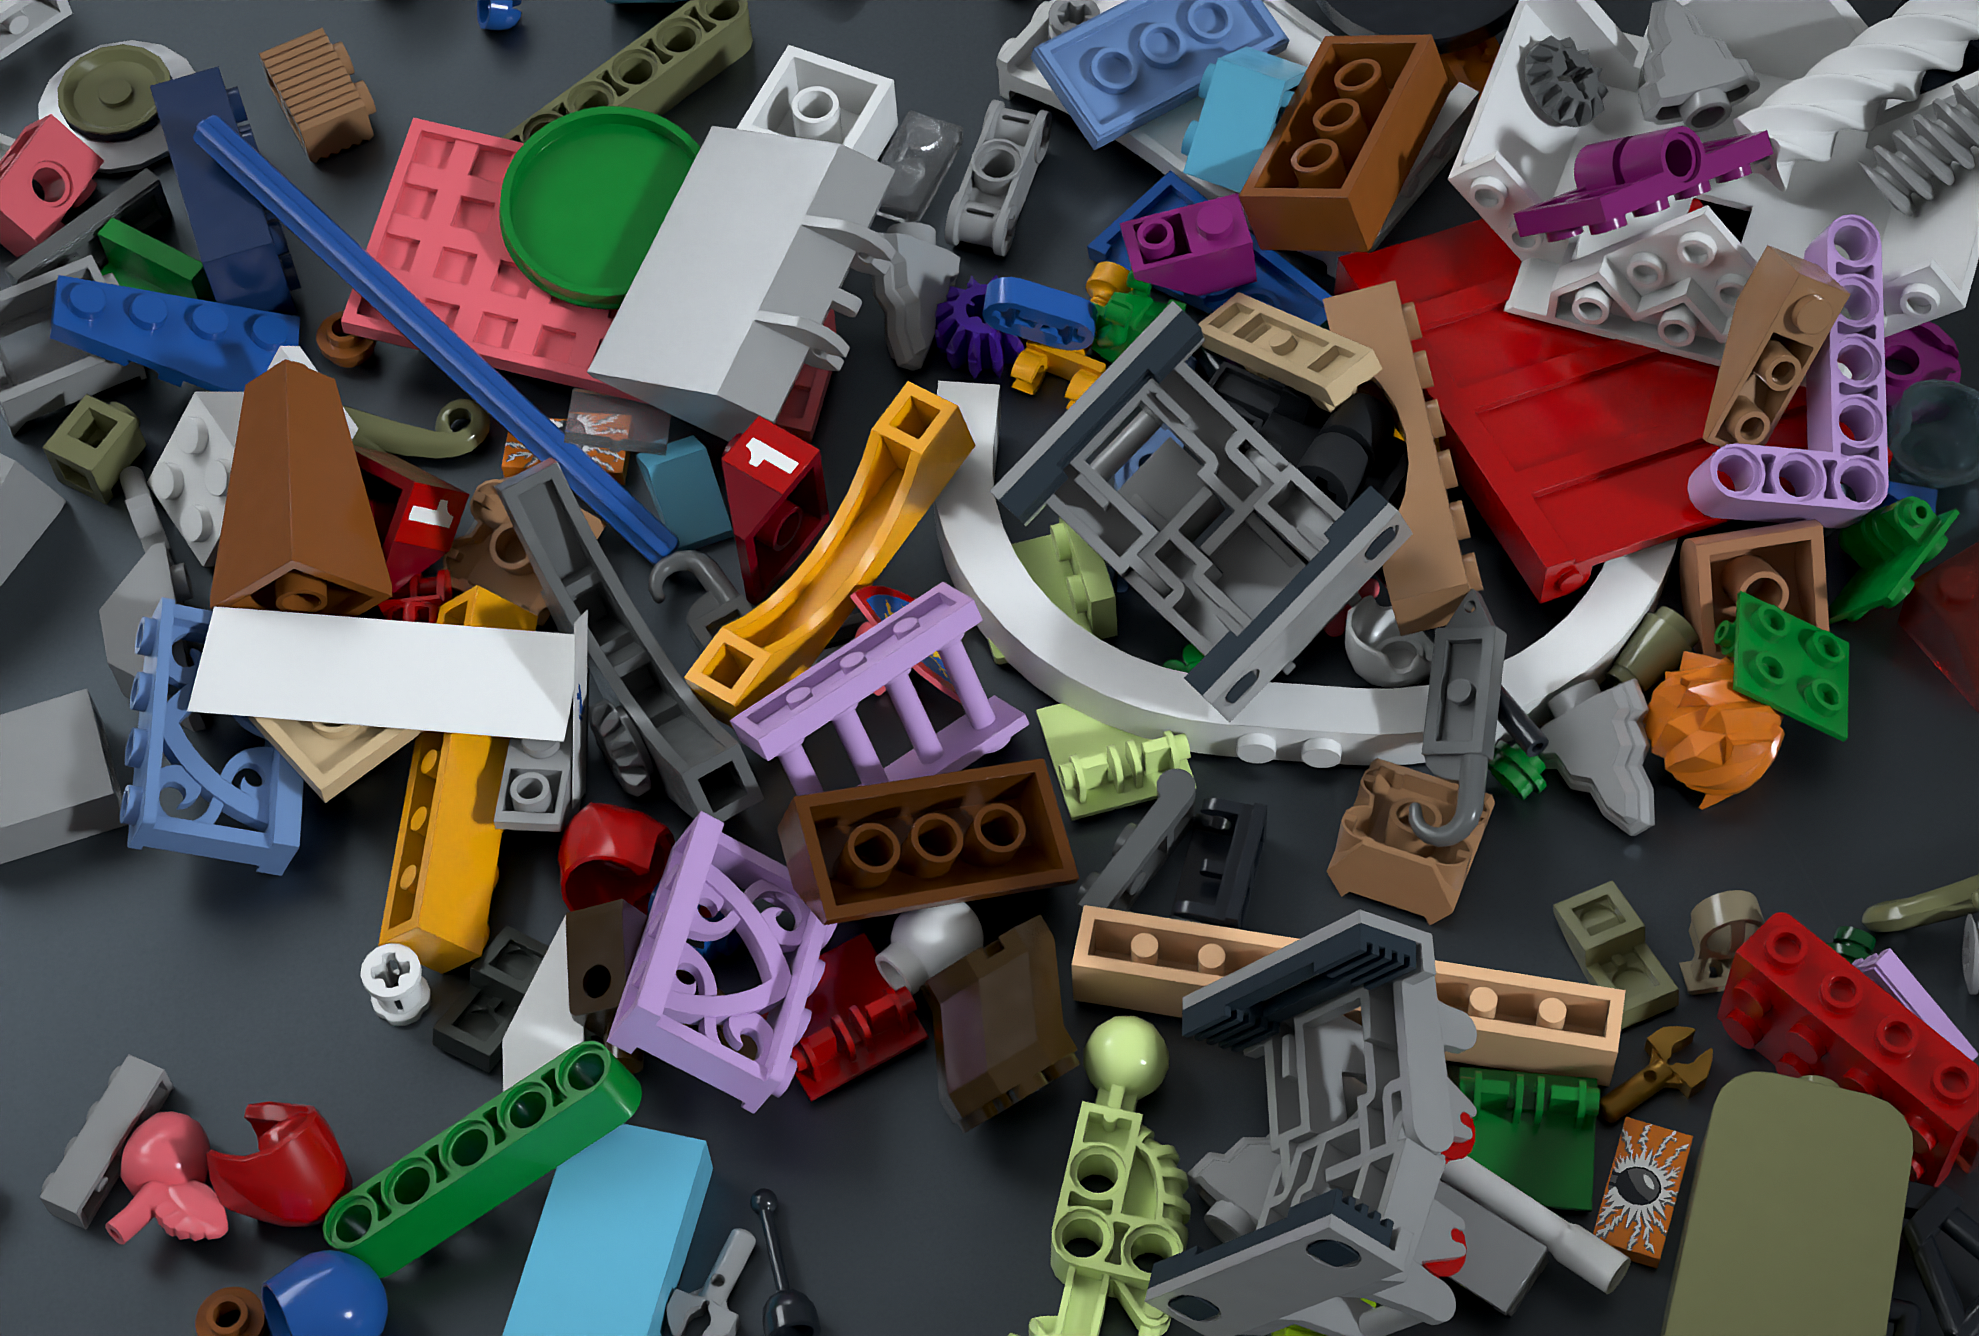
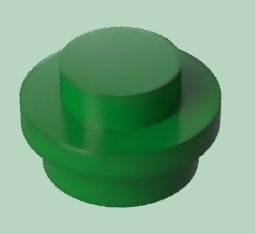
M1500 740L1495 745V755L1493 760L1488 761V770L1512 795L1523 801L1532 791L1540 794L1547 787L1545 780L1540 775L1546 769V766L1538 755L1528 757L1517 743L1511 747L1506 742Z

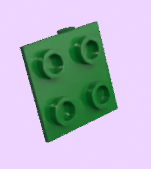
M1909 496L1866 514L1847 528H1841L1838 536L1839 546L1859 564L1860 568L1828 607L1829 625L1844 619L1854 622L1865 615L1870 609L1881 605L1885 609H1889L1902 601L1914 587L1915 582L1911 579L1914 572L1920 565L1932 560L1946 546L1948 538L1944 533L1960 512L1957 509H1953L1937 516L1926 501Z
M1740 591L1737 594L1736 620L1733 623L1724 620L1718 626L1714 635V643L1721 646L1722 654L1730 658L1734 657L1733 690L1844 742L1848 738L1849 642L1836 637L1829 631L1822 630L1782 611L1775 605L1768 604Z
M1460 1067L1458 1088L1474 1104L1477 1110L1476 1116L1472 1117L1475 1126V1143L1472 1151L1467 1156L1546 1208L1592 1212L1595 1125L1600 1103V1088H1597V1078Z

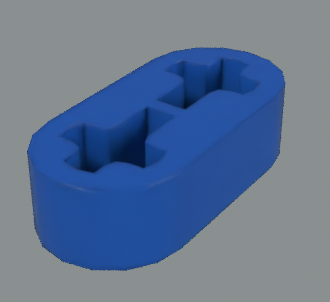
M1001 277L992 280L987 285L982 317L990 327L1001 332L1069 351L1081 350L1093 343L1098 311L1093 303L1080 296L1021 278Z

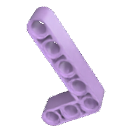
M1849 214L1835 219L1809 244L1804 254V260L1819 265L1851 293L1844 305L1851 319H1847L1841 313L1839 314L1806 373L1808 450L1739 443L1727 444L1721 447L1699 465L1689 477L1687 487L1689 499L1695 508L1704 515L1722 519L1779 524L1816 519L1824 528L1838 529L1847 528L1880 505L1886 497L1889 484L1882 245L1879 232L1873 223L1865 217ZM1835 245H1839L1846 251L1849 260L1838 253ZM1837 362L1842 363L1850 370L1853 380L1842 374ZM1839 422L1844 423L1851 429L1855 441L1843 434ZM1717 471L1724 472L1731 478L1735 491L1729 490L1722 485L1718 479ZM1779 476L1791 482L1795 488L1796 497L1784 491L1780 485ZM1840 482L1852 488L1857 502L1845 496Z

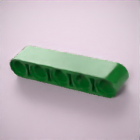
M596 1041L581 1042L341 1197L332 1205L325 1216L323 1224L324 1238L336 1251L351 1254L369 1264L379 1278L387 1277L625 1123L634 1115L640 1105L642 1097L641 1085L603 1044Z

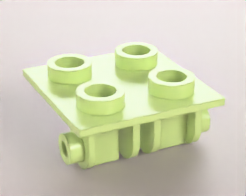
M1064 703L1036 710L1071 821L1157 799V780L1167 770L1182 769L1192 775L1187 760L1191 758V753L1185 733L1173 736L1171 730L1163 731V737L1151 740L1101 723Z

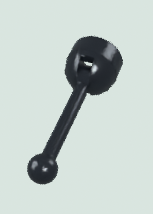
M758 1189L751 1196L750 1206L756 1214L760 1215L777 1291L769 1297L763 1307L762 1326L764 1335L819 1336L821 1327L814 1303L804 1293L790 1289L773 1214L777 1207V1197L769 1189Z

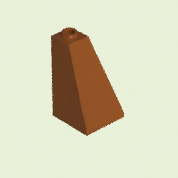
M285 359L245 384L210 594V609H214V606L357 617L392 597V583L339 391L334 378L309 369L300 362Z

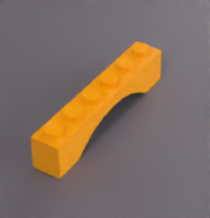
M907 381L871 429L862 460L849 491L831 524L809 556L793 575L766 601L743 617L722 626L684 676L692 692L715 719L733 728L730 722L732 718L813 665L857 606L850 596L863 587L871 586L976 446L958 405Z

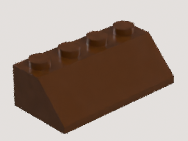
M1044 758L793 796L777 828L793 889L823 925L1076 884L1079 880Z

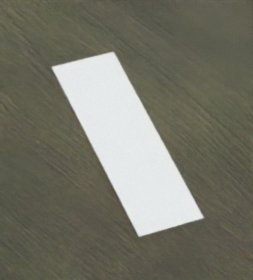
M214 606L187 711L564 742L574 689V634Z

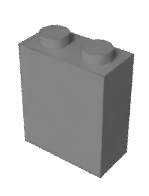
M87 688L0 715V864L127 825L120 823L122 794L104 723Z

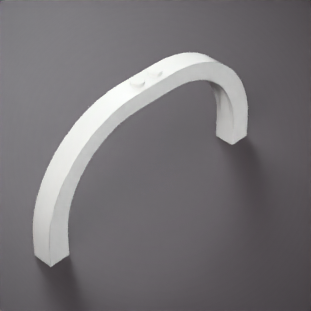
M938 381L937 395L959 406L976 445L933 502L936 531L944 562L955 588L974 599L983 621L977 624L979 630L1005 656V660L1034 686L1059 703H1064L1101 723L1139 737L1153 740L1163 737V731L1171 730L1173 736L1185 733L1190 752L1239 757L1250 763H1266L1271 760L1300 761L1317 768H1329L1337 764L1370 765L1376 758L1397 765L1425 763V757L1421 753L1429 685L1381 689L1269 682L1229 723L1184 679L1188 673L1161 667L1131 656L1100 640L1075 623L1052 603L1031 579L1014 552L1002 524L996 497L990 492L994 487L1001 424L1000 385ZM1678 538L1606 561L1587 594L1566 618L1544 637L1520 653L1504 660L1501 684L1537 727L1555 719L1548 706V702L1554 696L1587 680L1594 679L1600 685L1606 679L1605 674L1612 668L1613 663L1640 625L1646 613L1654 614L1668 580ZM1497 720L1495 745L1500 740L1504 742L1514 740Z

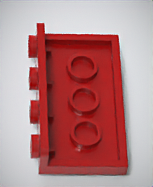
M1785 912L1773 914L1735 951L1717 1018L1722 1022L1727 1034L1737 1044L1747 1049L1754 1048L1775 1065L1778 1074L1794 1078L1806 1075L1826 1077L1836 1082L1839 1088L1869 1094L1889 1102L1905 1117L1912 1131L1913 1156L1909 1181L1938 1187L1949 1175L1971 1123L1979 1114V1066L1790 914Z

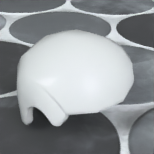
M1369 595L1348 611L1345 649L1355 672L1372 685L1385 688L1412 686L1420 684L1430 677L1434 644L1423 631L1401 636L1392 606H1379L1374 597Z

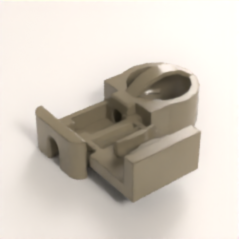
M1743 890L1717 893L1702 900L1692 910L1689 934L1695 954L1692 961L1679 963L1687 991L1690 995L1725 990L1735 951L1765 923L1757 898L1752 893ZM1709 967H1715L1718 975L1717 978L1709 977Z

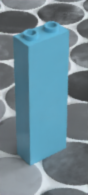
M623 1123L556 1168L502 1336H663L668 1321L666 1306L678 1287L713 1171L707 1142L705 1140Z

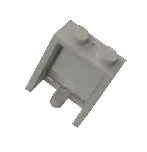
M92 255L0 291V411L12 436L26 422L82 400L86 394L94 395L138 376L141 380L147 378L143 365L131 361L127 366H123L49 338L54 290L58 275L119 285L112 272L102 276Z

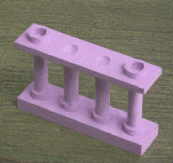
M941 582L730 720L739 740L767 761L778 756L797 796L824 792L801 744L806 736L829 721H832L861 781V784L858 786L961 771L983 755L1003 748L1010 741L1011 736L1029 725L1026 715L995 695L987 699L961 641L964 633L983 621L974 599L944 582ZM936 651L966 712L965 715L938 733H935L908 675L914 665ZM882 686H885L914 749L884 769L855 710L858 702Z

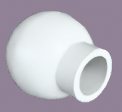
M965 902L902 912L894 922L891 944L875 957L877 968L886 982L895 991L906 986L913 996L928 979L976 949L983 948L984 938L981 923L975 912Z

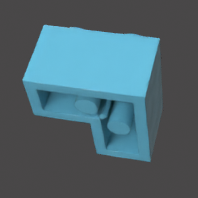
M1247 46L1219 57L1216 64L1210 63L1203 74L1198 96L1205 99L1199 121H1191L1182 142L1181 154L1188 156L1183 173L1240 193L1308 67Z

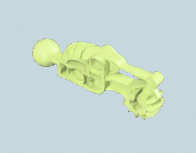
M1115 1016L1099 1025L1093 1031L1083 1052V1066L1090 1082L1098 1091L1095 1104L1082 1101L1052 1226L1051 1267L1055 1276L1065 1284L1058 1316L1032 1318L1029 1322V1336H1099L1108 1296L1118 1299L1139 1330L1138 1336H1161L1168 1330L1171 1322V1316L1145 1302L1151 1273L1140 1270L1133 1263V1260L1138 1255L1144 1253H1155L1163 1259L1186 1251L1188 1242V1229L1184 1225L1190 1220L1191 1207L1183 1199V1194L1189 1187L1187 1174L1177 1168L1180 1159L1174 1146L1162 1145L1155 1141L1154 1131L1142 1124L1143 1114L1135 1112L1137 1101L1154 1092L1163 1082L1169 1069V1051L1163 1037L1153 1024L1136 1016ZM1090 1175H1103L1109 1178L1114 1183V1186L1103 1193H1093L1086 1190L1080 1184V1181ZM1087 1238L1094 1241L1100 1250L1095 1255L1081 1258L1071 1255L1064 1246L1073 1239ZM1009 1333L1008 1336H1019V1335L1013 1334V1333Z

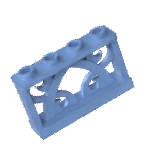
M161 597L152 617L143 616L141 618L135 641V654L144 656L143 672L138 671L136 673L130 696V709L139 711L138 728L133 727L131 729L125 751V766L134 767L133 785L126 786L120 807V823L129 825L128 848L142 850L143 846L251 864L256 865V872L282 876L300 846L304 779L254 726L248 716L232 715L246 730L256 736L265 738V747L249 748L236 754L228 761L220 775L195 750L180 724L192 713L187 710L202 653L191 648L189 655L192 657L194 665L182 667L173 658L172 645L180 639L205 644L213 611L175 604V599ZM169 683L180 690L167 701ZM162 752L171 764L161 768ZM244 768L253 769L262 778V785L259 787L248 784L245 776L238 788L231 783L234 776ZM167 787L178 789L182 794L183 801L176 810L190 807L195 803L199 795L209 802V806L201 817L193 821L170 817L163 811L160 805V791ZM223 812L231 818L259 830V832L215 825L214 823L219 814Z

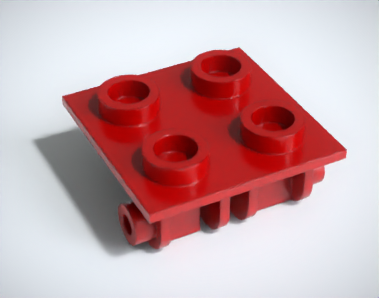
M865 933L829 950L818 958L825 962V969L817 987L806 1000L805 1008L811 1010V1019L803 1036L793 1047L790 1056L797 1061L795 1076L810 1101L929 1039L928 1034L914 1013L917 1010V1006L906 986L895 991L886 982L875 962V957L878 954ZM769 1012L760 1016L767 1020Z

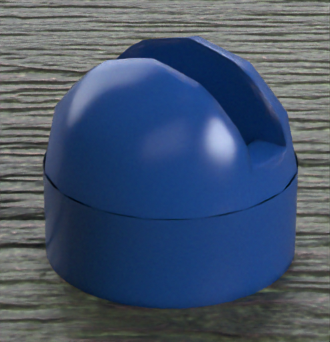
M478 0L477 19L480 28L499 31L515 26L520 20L522 12L513 9V7L520 5L522 1Z

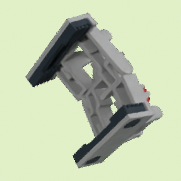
M1172 301L1004 475L990 492L1025 526L1048 505L1151 606L1196 647L1205 657L1184 679L1230 723L1281 670L1288 675L1296 667L1292 661L1347 604L1353 607L1362 599L1358 590L1404 544L1413 532L1400 512L1371 485L1344 512L1274 449L1185 363L1202 345L1205 338L1202 328ZM1139 405L1142 411L1089 465L1085 460ZM1160 427L1165 431L1169 429L1205 464L1202 467L1169 437L1118 491L1107 483ZM1246 445H1249L1250 448L1242 454L1240 451ZM1217 496L1233 513L1199 547L1202 551L1200 552L1192 543L1225 510V507L1216 498ZM1257 514H1259V516L1271 528H1273L1283 539H1285L1295 550H1297L1309 563L1306 565L1304 562H1302L1281 541V539L1257 516Z
M1360 909L1183 997L1182 1036L1189 1038L1194 1035V1040L1202 1041L1206 1039V1043L1210 1045L1219 1042L1220 1048L1226 1049L1231 1046V1051L1236 1053L1244 1050L1245 1056L1255 1059L1265 1055L1271 1152L1280 1154L1281 1162L1276 1166L1256 1230L1206 1251L1199 1246H1195L1154 1263L1145 1298L1146 1303L1204 1336H1264L1293 1324L1327 1336H1386L1422 1322L1437 1325L1449 1321L1453 1317L1456 1310L1454 1294L1450 1287L1439 1277H1450L1458 1273L1464 1265L1467 1247L1462 1231L1466 1225L1463 1218L1434 1199L1445 1169V1164L1450 1160L1463 1159L1472 1151L1475 1143V1126L1472 1117L1476 1116L1477 1110L1474 1104L1447 1077L1444 1052L1459 1054L1472 1048L1476 1043L1477 1032L1473 1020L1467 1013L1450 1007L1437 998L1433 936L1431 933ZM1361 1007L1362 1026L1343 1016V1014ZM1342 1076L1365 1078L1367 1081V1093L1357 1097L1358 1110L1347 1120ZM1360 1298L1368 1299L1383 1306L1374 1308Z

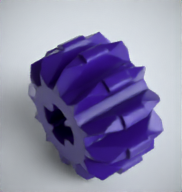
M971 275L966 290L950 286L946 295V302L937 304V310L935 311L937 327L935 330L936 345L940 349V353L947 354V361L951 364L953 370L968 365L969 372L974 379L982 369H991L1000 378L1004 370L1003 364L1014 365L1018 355L1026 349L1028 339L996 330L984 321L982 314L988 284L980 285ZM995 275L992 280L998 279V276Z

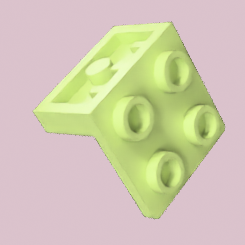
M1060 517L1058 524L1050 525V535L1011 544L1031 579L1051 602L1069 618L1100 640L1118 635L1116 596L1104 559ZM988 638L994 662L998 665L1008 663L1005 660V656Z

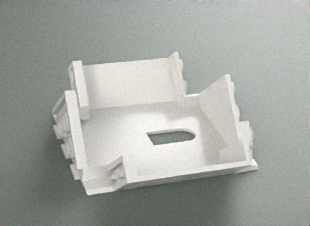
M1519 0L1448 177L1450 183L1522 261L1510 298L1506 302L1503 311L1720 366L1736 301L1767 245L1804 259L1805 250L1809 244L1835 219L1849 214L1865 217L1873 223L1880 235L1882 245L1884 338L1966 307L1979 259V148L1976 146L1970 148L1975 161L1973 169L1969 170L1954 161L1951 163L1955 177V183L1951 186L1935 177L1931 178L1935 192L1933 200L1928 201L1914 192L1911 194L1915 207V213L1911 217L1892 206L1858 161L1872 169L1878 167L1873 153V148L1876 145L1885 148L1893 154L1896 153L1897 148L1892 133L1897 129L1915 138L1917 133L1912 117L1916 114H1920L1933 123L1937 121L1932 104L1935 99L1939 98L1955 107L1957 101L1952 86L1956 83L1960 85L1979 109V71L1921 94L1917 100L1912 102L1896 99L1883 100L1879 108L1876 126L1872 131L1839 130L1833 154L1829 161L1822 163L1796 160L1791 170L1788 187L1784 192L1777 189L1767 178L1759 173H1752L1724 183H1716L1715 178L1709 180L1711 190L1706 193L1682 200H1675L1674 195L1667 197L1670 207L1665 210L1635 218L1632 212L1627 213L1625 216L1628 224L1624 227L1591 235L1587 225L1583 226L1584 232L1579 235L1549 243L1545 233L1520 237L1513 214L1576 189L1574 163L1583 147L1593 143L1685 125L1683 121L1656 125L1653 121L1644 120L1638 98V90L1646 83L1643 62L1652 52L1647 38L1648 26L1644 37L1623 33L1595 0ZM1676 0L1696 16L1704 35L1723 40L1734 58L1747 59L1760 82V87L1757 91L1749 95L1743 102L1731 107L1732 112L1725 122L1713 129L1695 133L1702 143L1738 136L1733 124L1735 118L1750 110L1761 107L1765 100L1779 88L1794 80L1805 77L1809 70L1819 61L1840 49L1849 47L1853 40L1869 27L1847 0ZM1551 35L1558 40L1570 37L1574 41L1577 51L1589 49V61L1594 67L1603 69L1598 80L1609 91L1602 99L1605 110L1585 126L1569 127L1553 120L1539 107L1528 88L1525 77L1527 54L1534 45ZM1562 75L1558 78L1559 82H1573L1570 76ZM1693 198L1751 212L1742 242L1738 241L1708 205L1688 213ZM1835 245L1838 253L1849 260L1846 251L1839 245ZM1843 307L1840 313L1847 319H1851L1848 310ZM1837 362L1842 374L1851 379L1852 373L1842 363ZM1806 374L1800 386L1806 387Z

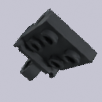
M1223 361L1208 382V385L1274 449L1344 512L1370 485L1392 504L1407 481L1409 461L1406 443L1393 436L1395 430L1394 417L1389 408L1374 396L1365 393H1355L1330 413L1319 408L1307 394L1301 393L1287 385L1285 387L1279 386ZM1246 445L1240 452L1244 454L1250 446Z

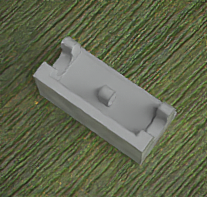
M1440 1180L1434 1199L1463 1218L1466 1225L1462 1231L1467 1247L1465 1263L1458 1273L1448 1278L1486 1301L1505 1316L1507 1314L1512 1316L1548 1264L1547 1247Z

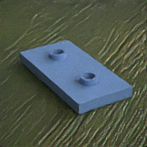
M1126 0L1034 47L1030 58L1093 150H1096L1197 97L1207 66L1210 63L1216 64L1219 57L1246 46L1276 56L1286 50L1290 40L1262 0Z

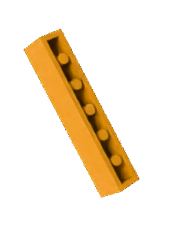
M476 585L439 607L437 624L536 631L538 616ZM424 731L416 737L378 946L388 943H399L407 946L418 956L421 965L441 974L482 956V951L487 944L490 933L487 921L492 892L499 878L497 861L501 837L505 829H495L494 817L510 737Z

